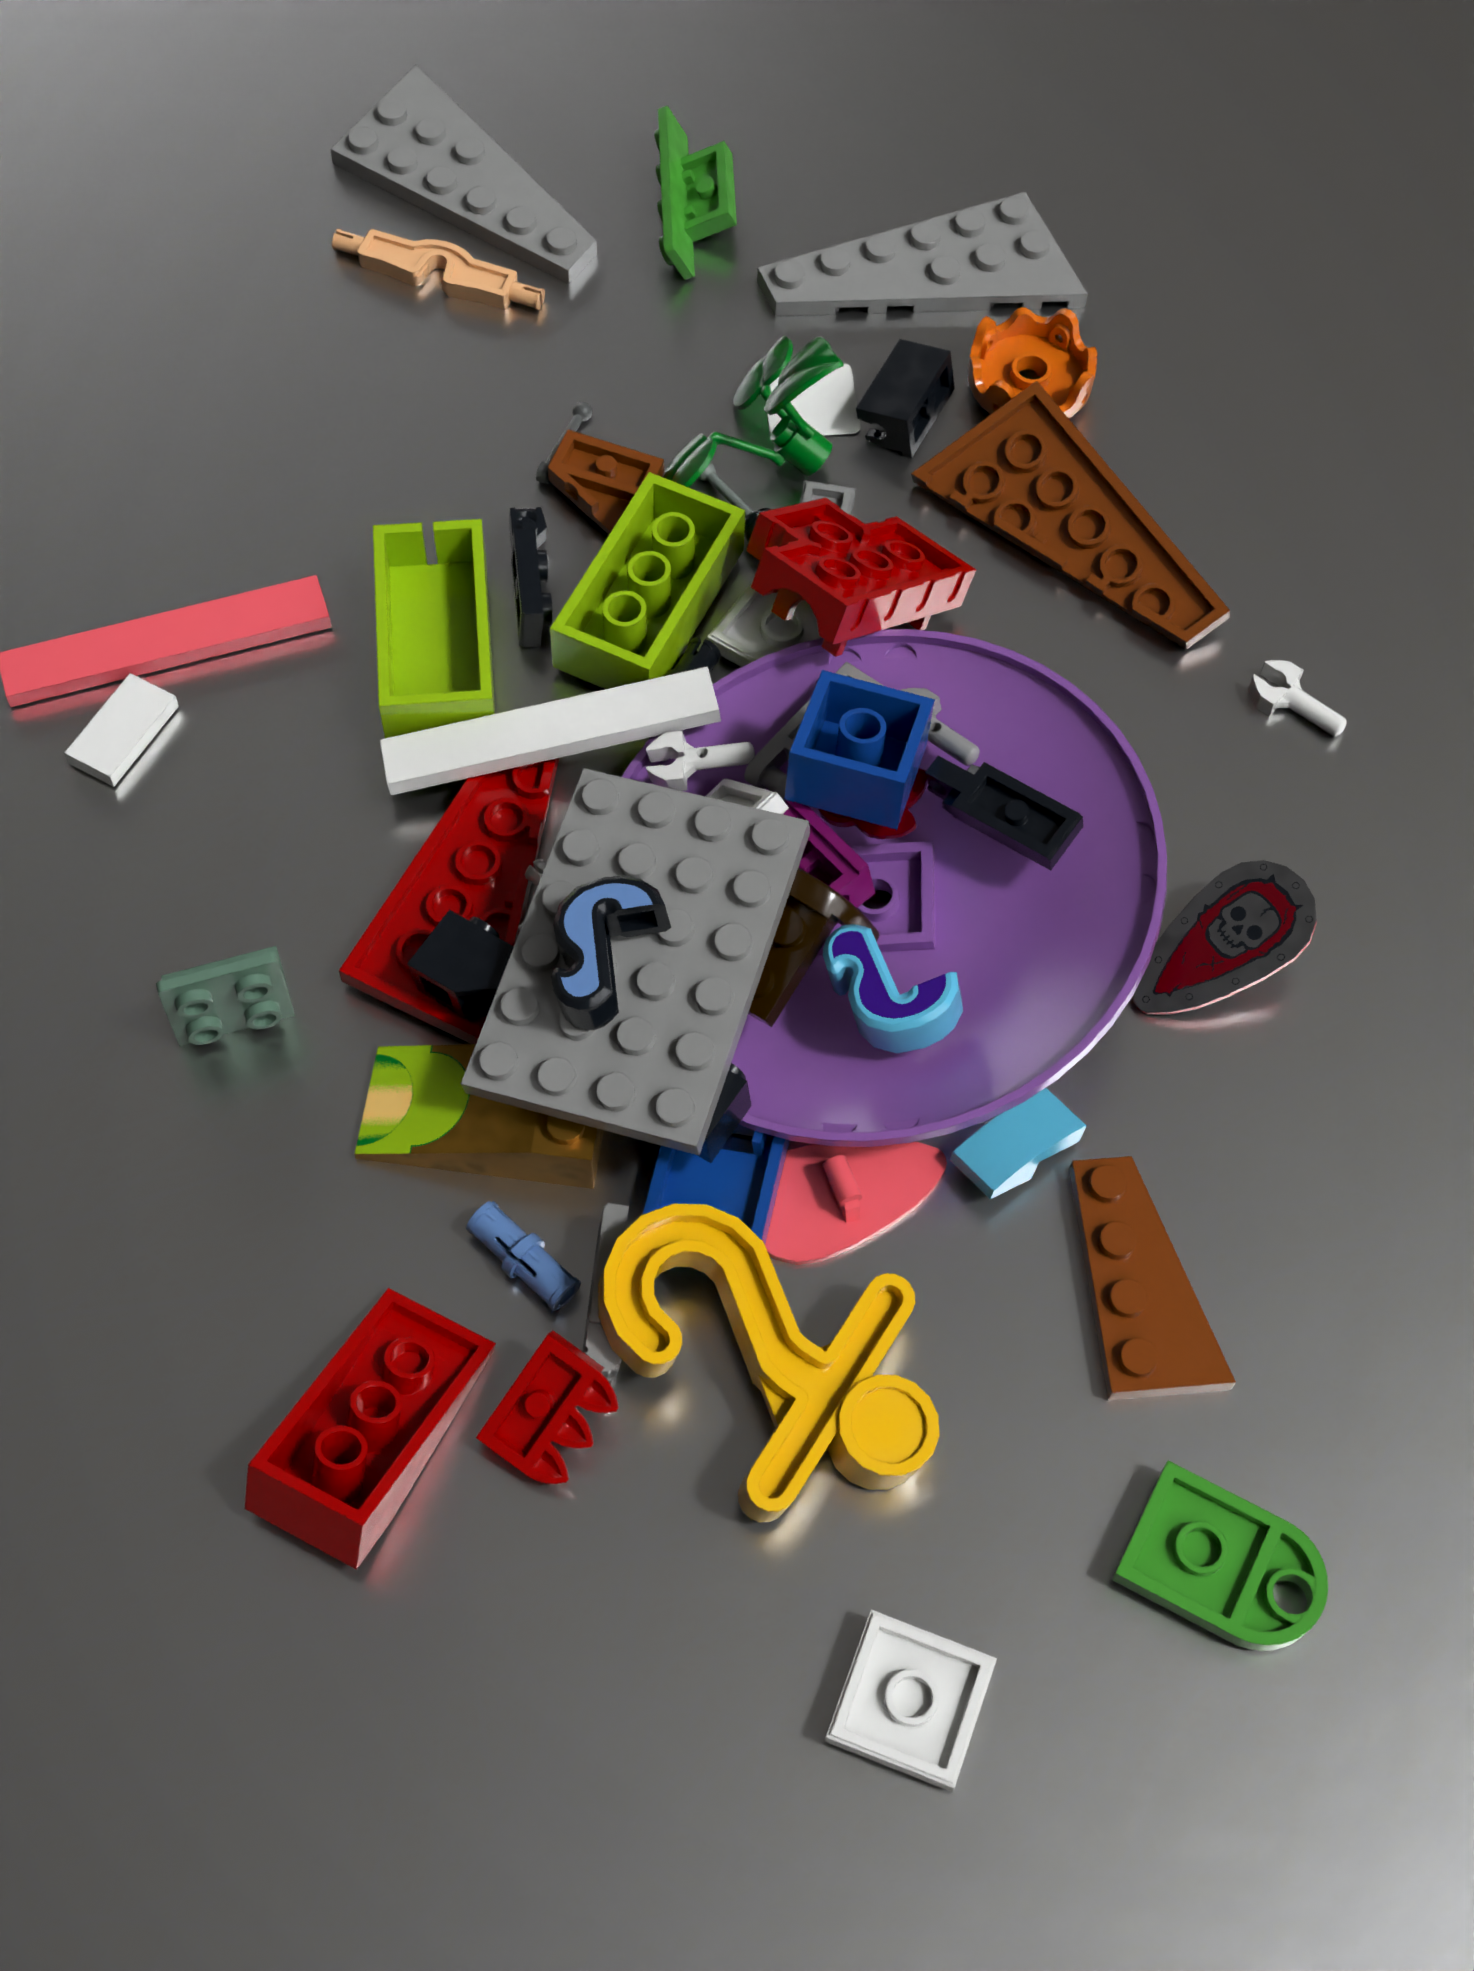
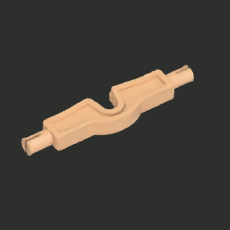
M339 228L336 229V233H334L332 238V248L358 256L362 268L385 274L412 286L420 285L433 270L444 269L441 286L442 290L449 297L480 302L500 309H507L512 301L540 310L544 302L545 289L518 282L515 270L474 259L465 249L447 241L436 239L412 241L375 229H370L367 235L363 237Z

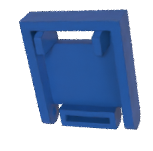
M738 1124L733 1133L753 1136L752 1146L754 1154L721 1149L712 1163L695 1154L660 1146L643 1214L670 1204H705L738 1217L765 1244L790 1140L757 1132Z

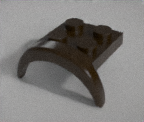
M799 867L748 1013L770 1027L776 1022L837 922L842 926L854 924L871 928L876 942L879 938L878 930L859 909L833 888Z

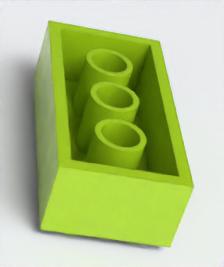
M649 472L550 627L553 667L604 689L663 677L668 670H672L744 551L745 510Z

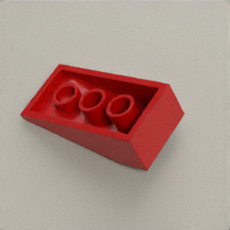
M388 1288L249 1462L244 1509L357 1570L399 1510L494 1353L496 1343Z

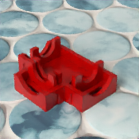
M827 498L759 512L746 549L748 553L760 560L751 588L762 596L777 593L771 612L784 621L791 620L797 605L802 600H805L811 606L817 619L819 636L824 639L821 647L835 657L843 654L848 640L908 623L917 630H925L931 615L962 606L976 572L975 568L897 516L887 518L882 522L875 521L865 524L853 515H849L840 509L838 505Z

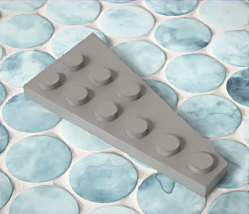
M414 65L330 149L334 165L567 284H570L597 255L596 239L417 65Z
M1026 192L757 267V283L775 316L835 315L839 308L867 307L868 314L886 313L887 306H912L913 313L990 311L994 303H1021L1024 308L1041 309L1042 302L1063 301L1067 302V308H1085L1088 295Z

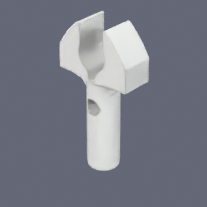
M1269 660L1264 662L1260 675L1279 687L1270 686L1265 680L1253 674L1248 688L1255 707L1264 714L1270 716L1277 708H1290L1332 736H1338L1345 729L1346 718L1302 691L1299 681L1304 670L1291 661Z
M683 731L665 732L646 748L650 762L666 761L668 759L676 760L667 766H647L646 770L650 780L655 785L685 791L687 790V780L695 771L746 765L755 757V752L750 742L694 748L686 742Z

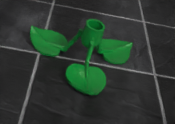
M784 335L771 346L766 356L759 359L749 369L737 387L733 400L734 405L739 410L749 407L761 394L766 401L764 410L769 415L777 413L782 419L770 435V440L775 444L774 450L719 432H713L708 437L700 433L673 458L664 471L663 478L690 488L712 461L718 445H726L769 459L778 467L782 466L787 460L805 476L814 474L827 460L833 445L803 420L791 401L826 375L844 366L842 360L834 353L829 342L821 336L815 337L791 359L793 343ZM779 377L778 386L771 391L770 384Z

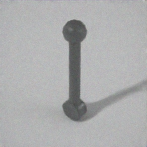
M579 402L573 407L572 413L574 417L546 462L542 461L536 473V481L544 484L550 482L548 466L567 430L577 432L581 423L588 421L592 416V408L588 403Z

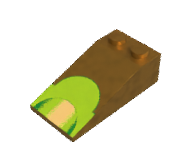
M476 1044L378 1046L355 1149L356 1159L594 1189L604 1130L465 1093L461 1081Z

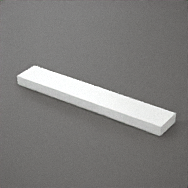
M707 666L380 739L387 785L390 794L395 795L659 736L665 732L681 731L721 722Z

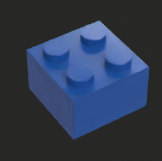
M822 670L789 752L784 799L897 830L927 747L935 699Z

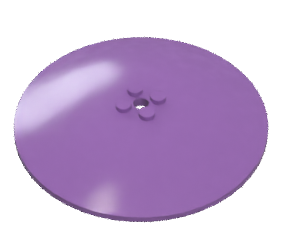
M883 629L848 640L843 654L837 657L821 647L824 639L819 638L768 654L731 672L713 684L721 722L681 730L686 742L694 748L750 742L754 747L756 756L811 699L821 671L825 670L836 673L845 662H848L883 686L897 690L926 688L940 698L942 710L936 715V719L974 743L980 749L979 757L973 765L981 767L985 762L1080 813L1083 816V828L1050 871L954 818L952 814L942 808L944 800L928 791L927 786L922 797L908 809L915 818L916 829L905 836L894 839L870 838L856 826H833L822 818L818 808L809 806L868 864L875 891L883 890L892 895L890 902L882 908L869 909L861 904L857 909L869 919L879 932L877 944L899 995L908 992L913 986L948 972H957L963 1012L955 1028L947 1036L926 1048L902 1053H893L874 1048L858 1031L848 992L840 996L833 990L823 959V945L772 1027L748 1014L731 1062L746 1076L752 1105L739 1124L754 1131L790 1141L843 1147H875L911 1143L951 1134L979 1124L1025 1102L1063 1076L1085 1057L1113 1026L1134 995L1150 963L1162 924L1167 894V850L1161 813L1153 787L1139 757L1121 730L1106 713L1071 682L1043 664L1010 649L976 638L946 632ZM659 736L650 737L630 762L622 777L654 784L650 780L646 767L656 765L667 766L676 759L650 762L646 748ZM927 741V747L919 768L927 770L937 756L950 761L964 770H967L970 766L963 765ZM788 760L780 767V770L787 774ZM748 764L697 770L688 778L687 790L684 792L706 796L726 778L751 785L744 777ZM838 923L837 925H835V927H834V929L832 930V932H833L835 929L841 927L842 925H840L839 923Z

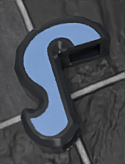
M628 876L603 877L577 886L559 904L553 927L560 952L569 969L555 968L551 979L553 991L565 1019L575 1027L584 1030H596L607 1025L619 1013L611 937H633L665 932L671 928L667 910L658 889L639 878Z

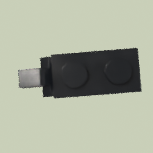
M513 507L510 508L509 529L519 645H522V647H541L543 625H552L551 593H542L541 583H546L548 580L547 551L537 550L546 541L547 525L541 507H536V509H515Z
M937 756L925 772L928 791L944 800L942 808L952 814L954 818L1050 871L1083 828V816L1080 813L985 762L981 767L971 764L967 770H964L950 761Z

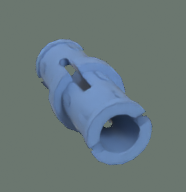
M495 1201L486 1202L471 1216L466 1230L477 1237L503 1262L501 1268L510 1278L519 1277L548 1304L552 1311L560 1310L574 1297L580 1288L581 1281L577 1277L574 1278L544 1250L545 1241L536 1233L527 1234L499 1208Z

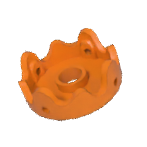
M1021 307L1016 309L1010 318L996 326V322L993 319L985 316L977 327L971 347L967 369L968 384L976 401L984 410L992 414L1035 381H1038L1070 419L1083 408L1090 397L1096 374L1097 349L1096 347L1087 348L1084 345L1079 332V321L1076 315L1069 309L1061 308L1051 317H1041L1034 314L1030 309ZM1033 370L1041 378L1028 379L1020 375L1019 372Z

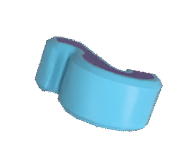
M854 924L843 925L835 929L826 939L823 947V959L833 990L840 996L848 992L858 1031L874 1048L893 1053L922 1049L942 1040L955 1028L963 1012L957 972H948L913 986L908 992L899 995L871 928Z

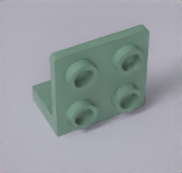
M276 946L161 975L162 980L156 983L158 996L179 1046L190 1043L195 1045L213 1043L224 1034L247 1028L266 1029L276 1025L281 1019L295 1016Z

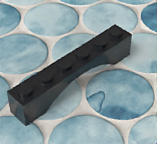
M449 910L413 955L407 966L418 991L464 1018L482 1017L488 1015L514 946L500 939L497 931L482 919L471 917L467 920ZM733 1063L730 1065L700 1155H697L709 1163H712L752 1106L746 1076Z

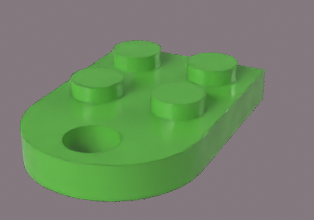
M1169 1460L1161 1471L1111 1579L1235 1645L1257 1651L1276 1650L1298 1641L1316 1624L1324 1610L1328 1596V1576L1324 1561L1314 1543L1304 1532L1290 1522ZM1290 1581L1297 1584L1306 1596L1307 1604L1305 1611L1300 1614H1290L1283 1611L1277 1605L1273 1596L1275 1583Z

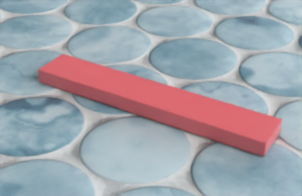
M313 575L0 652V674L5 695L11 708L123 680L129 673L139 676L332 628L318 577Z

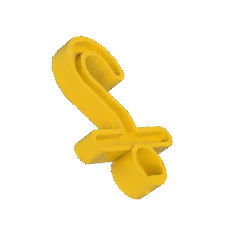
M670 1204L641 1215L616 1239L598 1283V1317L611 1349L636 1374L651 1378L665 1374L672 1367L682 1346V1333L679 1326L660 1308L654 1295V1280L662 1272L674 1267H692L705 1273L716 1285L751 1380L762 1392L775 1426L774 1432L742 1480L738 1490L739 1505L750 1519L757 1522H771L778 1519L796 1499L826 1449L835 1468L849 1482L868 1490H888L905 1483L933 1455L940 1432L939 1416L931 1398L916 1383L898 1375L872 1376L909 1318L915 1305V1292L911 1284L904 1277L891 1273H884L875 1277L861 1294L832 1341L828 1345L818 1347L800 1333L764 1242L738 1217L705 1204Z

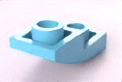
M1045 1088L1025 1102L999 1114L981 1127L952 1152L950 1161L989 1199H992L1032 1179L1040 1161L1078 1143L1087 1125Z

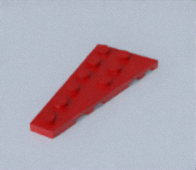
M559 758L471 777L466 780L339 969L341 982L470 1044L477 1043L487 1016L464 1018L421 993L417 989L407 963L449 910L467 920L471 917L482 919L497 931L500 939L512 946L515 945L520 932L518 926L523 923L532 884L531 881L526 879L525 873L529 865L535 868L533 862L538 857Z

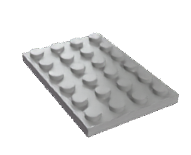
M583 768L461 1081L465 1093L700 1155L810 835L809 821ZM628 876L639 878L658 889L665 904L671 928L665 932L633 937H611L619 1013L607 1025L596 1030H584L575 1027L565 1019L553 991L551 979L555 968L569 969L560 952L553 927L559 904L577 886L603 877Z

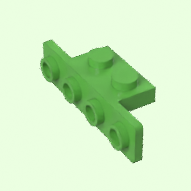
M664 106L658 109L659 129L654 132L656 145L660 152V164L656 166V175L661 186L662 200L657 202L659 216L663 223V236L659 238V247L665 262L669 266L674 265L684 280L695 277L693 242L737 225L733 154L725 141H722L689 155L688 137L670 108Z

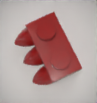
M552 1330L535 1351L476 1436V1439L526 1476L536 1481L547 1484L566 1483L569 1480L566 1464L552 1443L555 1442L569 1448L582 1449L592 1447L594 1444L592 1432L586 1419L578 1411L577 1407L579 1406L596 1413L616 1412L619 1408L617 1397L608 1379L601 1373L604 1367Z

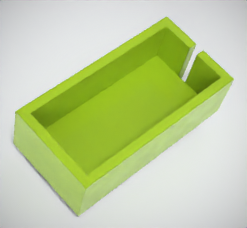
M482 519L433 522L438 564H428L422 522L373 525L378 699L385 738L495 714L487 565Z

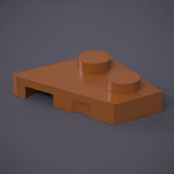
M569 429L548 466L549 481L607 534L611 533L647 474L651 472L661 477L664 475V459Z

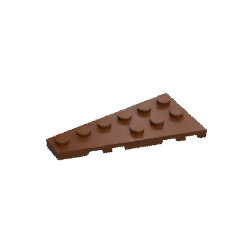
M1035 381L911 473L912 480L917 485L1186 650L1230 618V609L1038 381Z

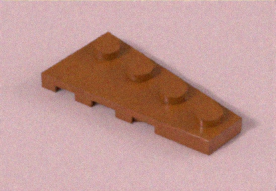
M1132 1156L1072 1161L1069 1175L1108 1401L1231 1390L1236 1381Z

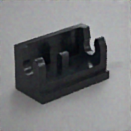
M899 339L856 407L857 419L869 424L880 425L886 431L881 432L878 429H869L865 436L869 442L884 448L900 451L905 457L912 458L955 389L951 351Z

